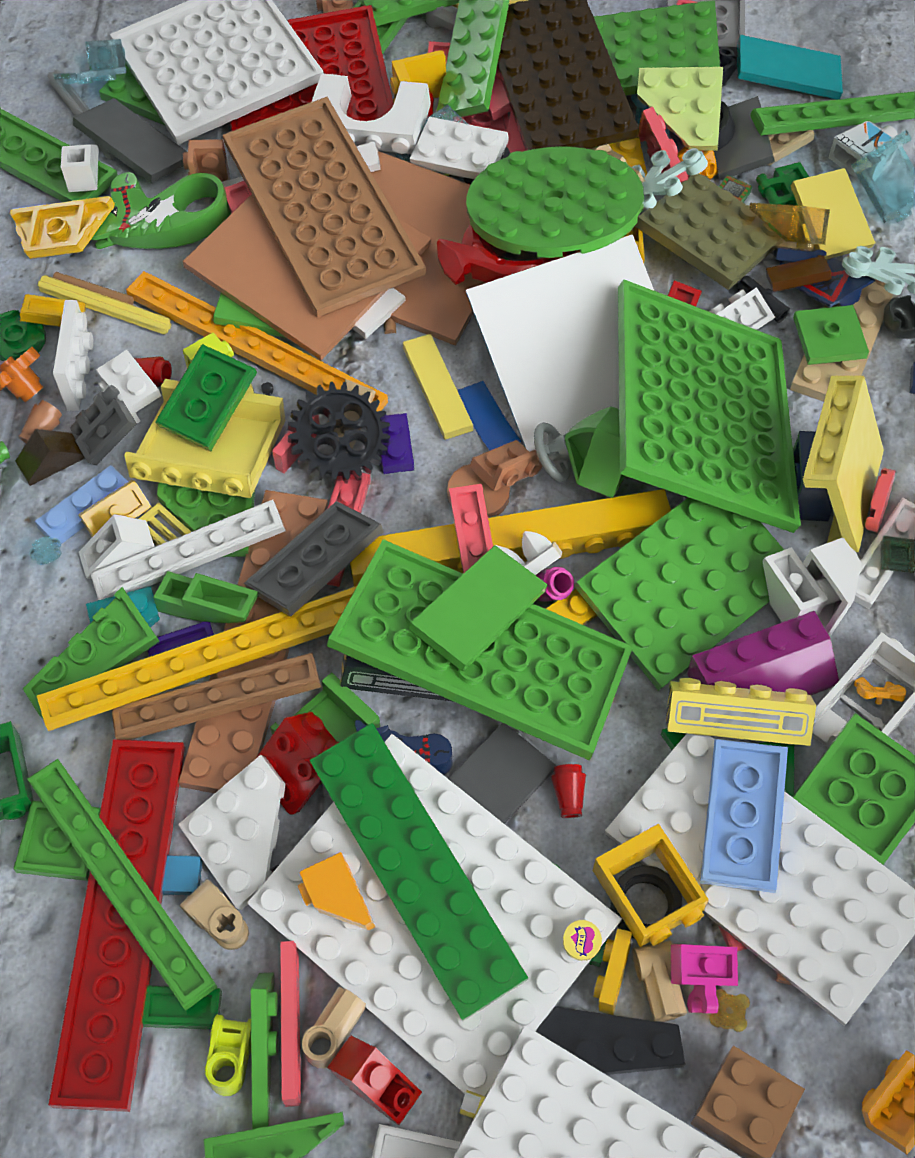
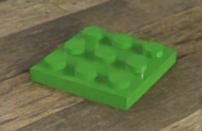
M853 713L792 797L884 865L915 823V755L861 716Z

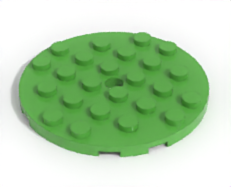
M545 147L523 152L515 151L510 153L508 157L489 164L475 178L468 189L466 206L470 225L482 239L491 245L514 254H520L521 250L537 252V257L556 258L563 257L562 252L580 249L581 254L606 247L625 236L637 224L638 216L643 211L644 188L637 173L626 162L608 155L606 151L578 147Z

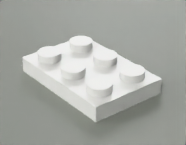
M429 117L410 157V163L431 171L475 179L489 164L501 159L509 141L508 132Z
M65 300L53 370L54 378L67 411H79L81 399L86 397L84 376L89 374L90 371L88 350L93 349L92 332L87 331L86 314L81 312L77 300Z

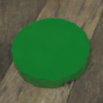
M10 310L0 314L1 361L5 362L11 356L16 360L32 346L38 353L41 351L46 343V331L43 324L20 321L19 310Z

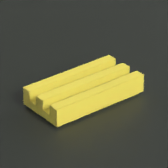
M157 503L138 518L149 522L169 541L177 537L154 517L156 514L160 515L182 536L191 532L160 503ZM149 527L153 543L156 546L166 543L163 538Z

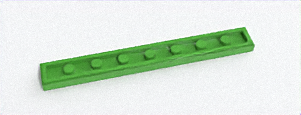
M915 91L753 108L750 117L760 136L860 125L866 121L879 123L914 119Z
M56 759L27 778L185 1011L216 989L217 985L60 760Z

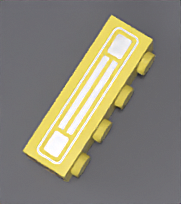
M680 678L679 682L670 681L666 725L668 732L811 746L816 704L811 695H807L806 691L789 688L785 692H775L770 687L763 685H751L750 689L736 688V685L730 682L718 681L715 682V685L701 684L697 679Z

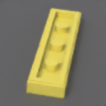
M427 334L404 341L403 350L444 440L472 432L473 423L432 335Z

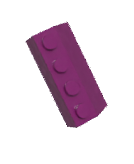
M815 611L692 655L687 671L689 678L697 679L701 684L715 685V682L724 681L735 684L736 688L750 689L751 685H763L770 687L775 692H785L786 689L794 688L806 691L807 695H814L830 689L839 681L831 638Z

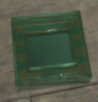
M883 536L881 540V570L914 573L915 539Z

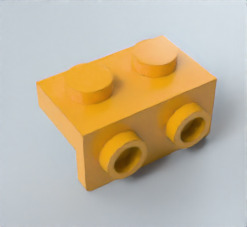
M907 1050L899 1060L894 1059L888 1065L884 1080L877 1089H870L862 1101V1113L866 1127L906 1155L915 1145V1056Z

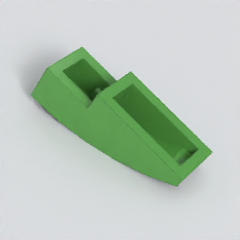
M167 571L153 598L158 612L196 621L238 623L246 621L258 597V591L198 573L195 574L194 578H189Z

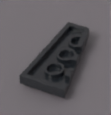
M554 1007L535 1031L606 1075L681 1068L685 1066L680 1029L677 1024Z

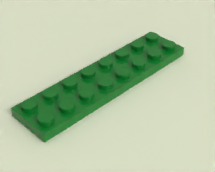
M374 724L367 725L309 760L462 1021H465L529 980Z

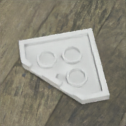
M262 755L258 756L178 824L231 902L240 910L248 905L247 902L272 874V871L269 869L272 850L276 849L280 820L277 818L280 799L284 797L286 785L267 758Z

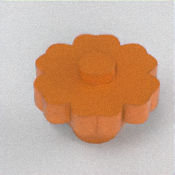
M33 346L18 359L14 360L11 356L0 365V391L7 387L17 399L20 397L25 403L43 388V385L39 382L40 378L29 367L41 356Z

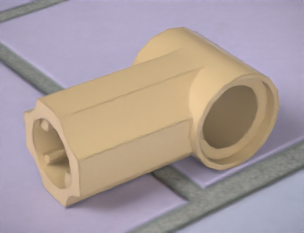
M670 940L655 946L649 944L632 949L637 977L640 982L643 981L653 1021L657 1022L675 1020L685 1016L687 1013L680 985L671 984L672 942Z
M338 987L314 1026L310 1027L302 1038V1048L308 1062L316 1068H327L366 1009V1003L347 989ZM325 1038L331 1042V1047L327 1053L315 1055L311 1052V1046L316 1040Z

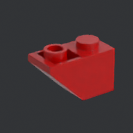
M350 1035L327 1067L350 1090L397 1125L401 1124L422 1093L376 1047Z

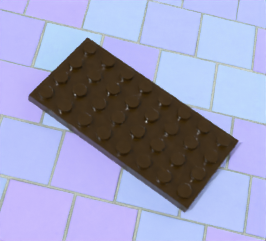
M527 0L509 4L497 66L525 150L545 147H578L588 149L639 138L638 125L587 0Z

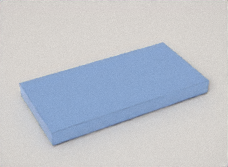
M714 740L701 884L776 893L788 747Z

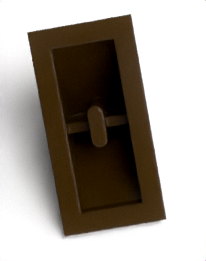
M35 429L15 460L29 486L85 459L72 433Z

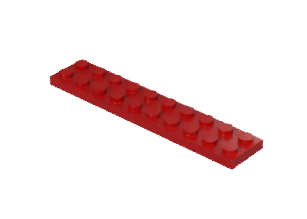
M113 739L99 818L161 905L163 898L162 887L167 855H169L179 792V778L182 771L185 747L183 742ZM91 872L89 873L48 1105L52 1108L130 1112L143 1030L142 1019L147 987L150 984L153 963Z

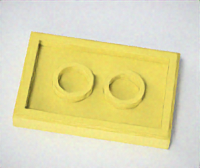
M845 168L793 181L791 189L815 249L827 252L826 256H824L826 260L855 252L857 246L873 247L875 244L874 238Z

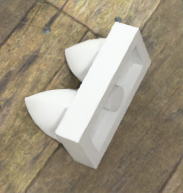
M525 531L522 538V548L527 559L526 562L513 551L496 545L534 575L538 574L562 555V551L555 541L551 543L546 537L530 531Z

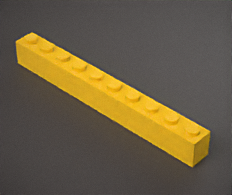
M665 489L491 517L488 518L493 546L505 547L516 553L526 562L527 559L522 548V538L525 531L538 533L546 537L551 543L555 541L562 551L559 559H563L572 554L584 552L598 553L603 549L622 548L670 512L671 508ZM454 524L379 536L349 563L353 586L355 587L358 586L384 539L463 573Z

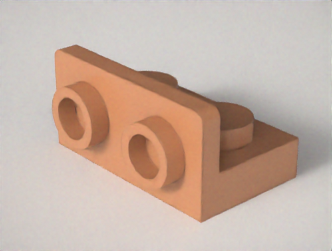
M223 139L189 140L188 152L183 153L184 169L189 170L188 175L209 173L218 177L221 182L231 180Z
M518 440L473 457L469 465L493 491L505 486L510 487L528 476L533 477L543 467L537 456L536 449L529 452Z

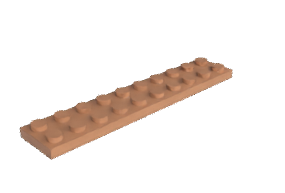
M265 490L262 503L274 500L286 531L249 546V554H246L237 585L245 587L244 582L328 509V500ZM257 597L246 621L226 623L224 631L282 611ZM290 648L212 674L209 681L286 660ZM276 700L197 721L179 778L180 787L216 793L253 762L263 749Z

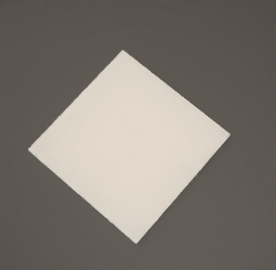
M633 234L620 238L601 249L585 254L578 252L465 290L523 444L529 452L535 450L534 431L540 423L551 424L562 435L586 417L610 406L619 409L618 286L625 279L654 290ZM546 432L543 434L545 445L548 444V434Z

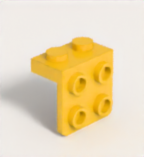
M439 50L392 61L390 85L394 94L393 103L395 102L401 81L426 83L434 98L440 97L443 78L446 75V56L443 51Z

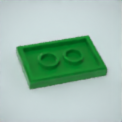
M202 344L155 423L173 434L212 451L257 374L256 369Z

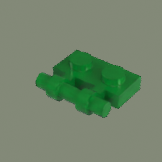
M801 162L775 168L773 178L768 179L764 173L756 177V182L759 185L758 191L762 197H766L769 202L768 208L773 215H777L780 221L788 219L789 213L787 209L789 208L793 209L796 216L801 215L791 189L793 181L809 177ZM781 190L784 196L779 197L776 191Z

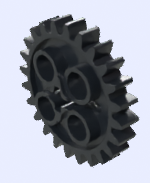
M330 382L328 391H325L321 385H317V395L315 396L312 392L307 391L305 396L307 402L299 399L296 406L300 411H291L290 417L295 422H288L287 430L295 433L288 435V442L297 443L292 447L291 453L292 455L302 454L298 459V465L300 466L308 462V474L313 473L316 469L320 471L319 480H322L326 474L331 475L332 484H335L337 476H342L343 481L347 484L350 474H353L359 481L361 480L362 469L366 473L371 474L373 470L371 463L379 466L382 461L378 454L386 455L388 448L383 443H389L390 435L383 432L389 430L390 423L381 422L386 416V411L377 412L380 401L376 400L370 403L368 401L370 392L367 391L362 396L359 395L358 385L352 391H347L346 382H343L340 390H336L333 382ZM354 411L357 412L360 418L356 421H351L345 417L344 413ZM318 414L324 415L328 418L329 422L320 425L313 420V417ZM364 427L367 431L364 432L358 429ZM340 428V432L344 433V436L338 437L334 429ZM314 433L320 436L317 438L311 437V434ZM354 440L360 441L364 444L365 449L355 451L350 447L349 443ZM327 444L333 448L334 452L330 455H324L318 451V447Z

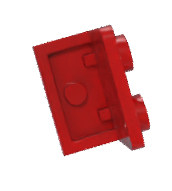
M313 712L284 718L258 754V756L262 755L267 758L286 784L284 797L280 799V803L291 815L300 812L322 783L309 760L339 743L325 728L323 721Z

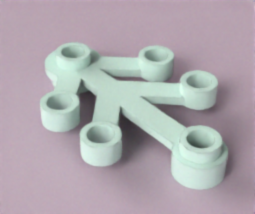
M697 148L686 151L682 156V162L661 173L663 168L670 163V158L665 150L658 151L651 157L653 166L646 176L640 165L632 166V168L641 173L645 180L642 183L644 188L643 211L655 207L657 200L654 195L675 196L681 192L683 186L679 178L675 176L684 171L688 175H696L702 172L708 165L703 152L698 151Z
M857 246L855 252H850L848 257H845L842 261L845 272L851 277H872L885 283L884 289L895 295L901 294L905 283H907V290L915 294V277L906 274L910 273L915 276V264L892 263L896 253L889 248L880 247L875 256L877 261L872 262L873 251L864 246Z

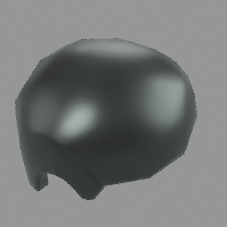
M911 295L900 298L894 297L884 308L885 326L892 334L903 339L915 338V303L912 302Z

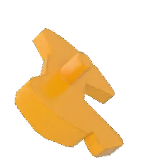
M860 677L854 682V686L857 687L856 691L862 698L871 699L876 697L875 703L878 705L882 704L883 698L900 702L905 701L906 689L899 684L895 685L887 681L884 688L873 687L864 677Z

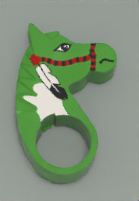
M130 172L122 173L115 177L111 183V198L115 203L114 208L91 239L98 240L95 244L97 249L116 244L130 248L159 249L195 243L207 238L231 215L226 191L218 177L209 173H195L182 178L158 195L148 198L144 194L135 174ZM204 197L216 198L210 206L196 212L184 211L190 203Z

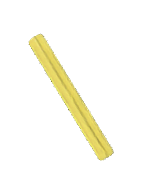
M46 275L42 276L40 281H38L40 292L64 300L86 303V308L161 334H167L171 328L170 318Z

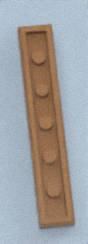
M313 653L304 654L140 699L112 709L115 738L118 740H132L321 688Z

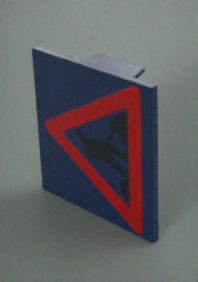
M834 257L827 261L831 269L832 279L795 288L828 307H832L837 303L840 306H848L858 302L862 289L875 282V279L869 276H862L861 278L849 276L842 266V261Z

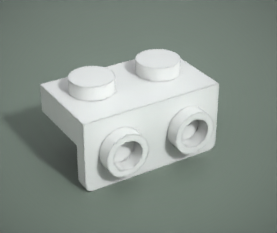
M125 350L96 369L102 379L98 383L101 390L104 392L110 385L115 386L120 392L115 399L124 401L136 423L140 422L136 412L162 396L159 389L128 350Z

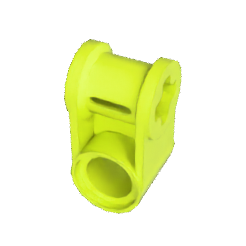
M216 1014L211 1029L205 1075L212 1089L218 1095L232 1096L242 1088L245 1081L249 1055L251 1054V1019L249 1018L247 1022L226 1020L223 1015ZM224 1066L235 1068V1072L229 1080L225 1082L216 1080V1074L220 1068Z

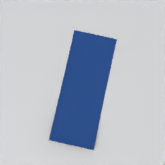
M484 381L457 390L474 429L489 451L515 440L522 442L506 420Z

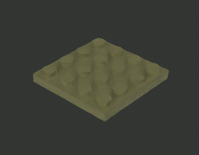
M701 174L690 176L689 180L681 183L683 189L675 196H664L657 202L654 208H649L639 215L638 222L635 225L636 228L728 290L775 249V246H779L788 234L776 222L770 221L759 214L753 207L744 204L735 198L732 193L723 190L711 182L708 177Z

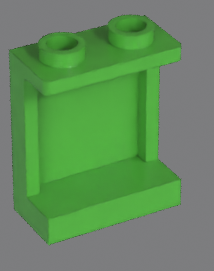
M332 672L322 680L323 690L295 714L313 712L323 721L325 728L337 742H341L356 733V720H360L365 725L373 723L376 728H380L379 716L348 687H341V680ZM276 722L270 727L272 735L279 727Z

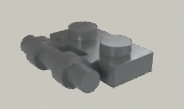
M110 385L104 392L100 391L93 398L94 403L87 410H82L76 416L74 424L70 427L71 431L79 436L75 441L85 459L93 465H98L137 424L124 401L115 399L120 392L113 385Z

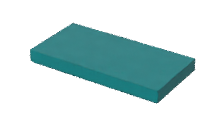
M740 34L737 41L738 79L832 99L841 98L843 94L841 56Z

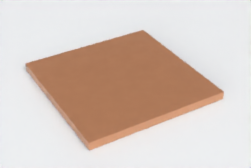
M378 151L381 170L371 173L395 215L431 238V246L420 256L426 267V275L393 287L406 297V301L391 314L390 318L396 323L424 334H431L434 338L456 346L474 313L465 290L485 284L486 282L472 279V273L465 275V281L455 285L445 275L438 261L437 241L438 239H445L462 244L465 231L470 225L466 198L471 185ZM495 246L492 247L501 258L505 257L507 251Z
M252 194L183 260L184 268L320 361L386 292H380L317 317ZM397 217L417 253L421 256L431 246V238Z

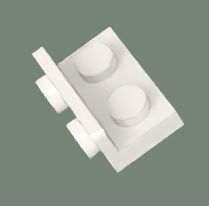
M757 288L747 294L743 289L728 299L731 304L726 308L721 303L709 311L755 330L775 318Z

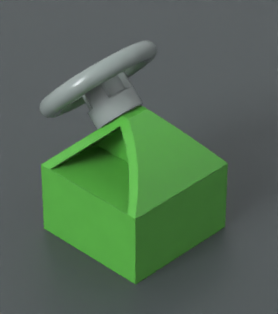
M610 406L586 417L562 435L549 423H540L535 428L534 445L536 453L544 470L552 479L558 482H565L569 479L572 468L578 485L608 497H614L626 477L620 474L618 408ZM544 432L548 434L547 445L544 444L543 440Z

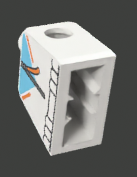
M866 121L834 137L828 158L841 168H845L848 173L866 186H869L891 162L897 146V132L890 125L880 129L872 122Z

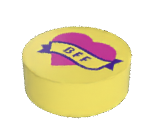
M578 920L571 923L563 935V946L566 953L578 961H587L595 957L602 944L599 929L596 925L586 920Z

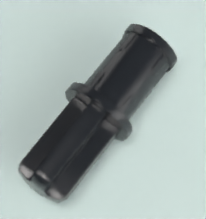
M744 276L740 279L737 289L739 291L744 289L747 294L757 288L774 314L775 322L780 323L787 317L790 308L772 295L771 289H765L750 276Z

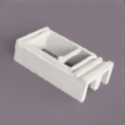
M881 632L817 705L812 736L828 748L847 722L831 710L839 699L868 719L877 729L880 728L884 734L889 736L915 706V656L904 649L899 641L889 638ZM872 661L914 691L887 725L883 724L880 718H875L844 695Z

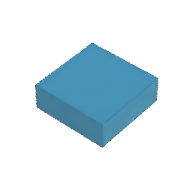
M167 855L162 887L163 895H190L199 887L203 863L200 856Z

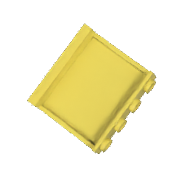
M831 376L803 476L805 488H827L834 511L827 543L843 537L855 552H859L866 518L884 451L864 376Z
M165 379L161 385L164 401L136 453L125 452L124 454L129 477L251 498L286 421L283 398L246 392L212 451H209L159 427L155 423L179 383L176 380Z

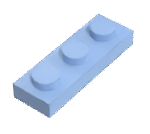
M110 465L35 520L38 529L58 547L85 527L78 516L79 513L117 490L128 481Z

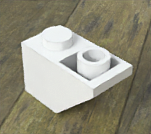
M97 145L62 146L61 169L68 192L97 190Z

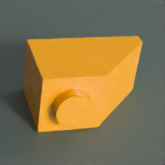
M341 852L299 872L303 883L299 884L298 888L306 906L313 903V906L322 914L366 930L375 928V924L349 865Z

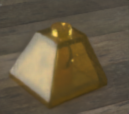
M750 203L749 209L785 242H797L796 248L810 250L814 249V244L825 245L830 209L797 205Z

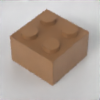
M733 1045L726 1054L690 1124L744 1158H771L805 1089Z

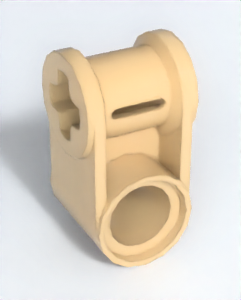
M206 879L179 905L189 918L201 929H204L221 947L227 950L239 949L248 940L249 928L242 915L210 880ZM229 924L231 927H235V929L229 932L226 929L224 930L225 926Z

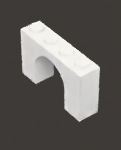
M332 74L320 75L312 99L313 102L324 97L329 98L356 146L375 141L378 151L399 154L413 153L424 129L431 105L428 84L401 81L394 105L387 114L371 121L354 120L346 115L352 97L348 76Z

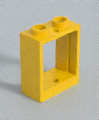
M660 824L651 827L595 858L592 871L640 947L649 942L653 946L658 945L672 935L671 929L682 923L685 927H689L704 916L703 911L709 899ZM655 853L688 904L652 925L645 927L613 876Z

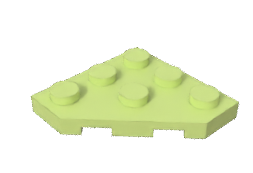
M723 67L639 68L638 99L645 106L653 107L656 114L662 116L665 126L671 132L673 131L689 150L697 148L698 151H718Z

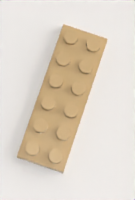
M875 279V282L862 289L859 301L853 304L869 349L867 359L808 365L804 354L790 390L824 402L831 376L862 375L884 320V308L893 297L892 293L884 289L885 283ZM837 303L836 305H834V306H832V307H838V306H840V304Z

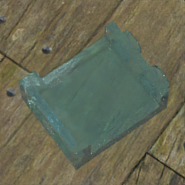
M907 130L888 139L851 164L883 223L893 219L900 222L913 214L911 208L915 206V168L902 147L912 140Z

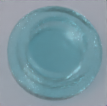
M49 536L36 540L32 544L33 548L29 551L31 559L36 560L38 565H45L55 561L62 554L59 539H51Z

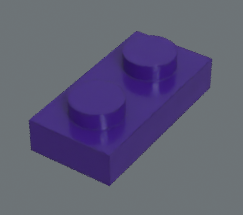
M407 413L386 415L381 422L390 423L389 430L383 432L390 435L389 443H383L388 448L386 455H381L383 474L415 471Z

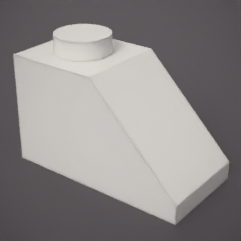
M114 514L79 551L86 578L92 579L91 572L155 546L146 520Z
M791 547L765 557L762 562L770 605L779 619L785 622L815 611L818 616L827 603L828 598Z

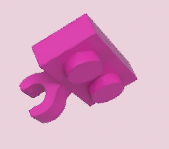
M671 944V984L694 985V989L689 994L687 1000L689 1013H717L719 1003L716 995V986H738L737 947Z

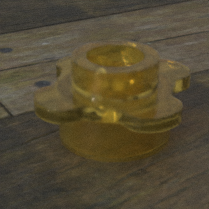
M723 989L716 990L719 1007L717 1013L710 1014V1023L717 1028L733 1029L735 1032L744 1031L747 1027L745 1013L746 1009L750 1006L749 998L744 994L735 996L727 994ZM727 1007L733 1009L732 1014L726 1012Z

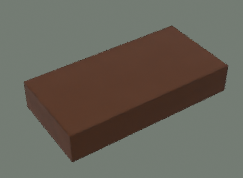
M824 256L766 268V277L773 292L832 279L831 269Z

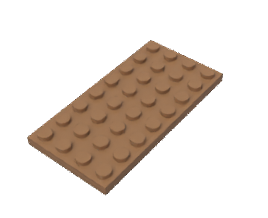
M328 97L223 134V140L317 317L426 275V267Z

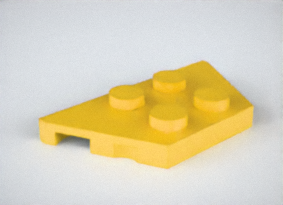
M110 196L11 209L10 215L17 226L15 228L18 236L21 238L23 250L31 259L82 252L114 208L115 203Z

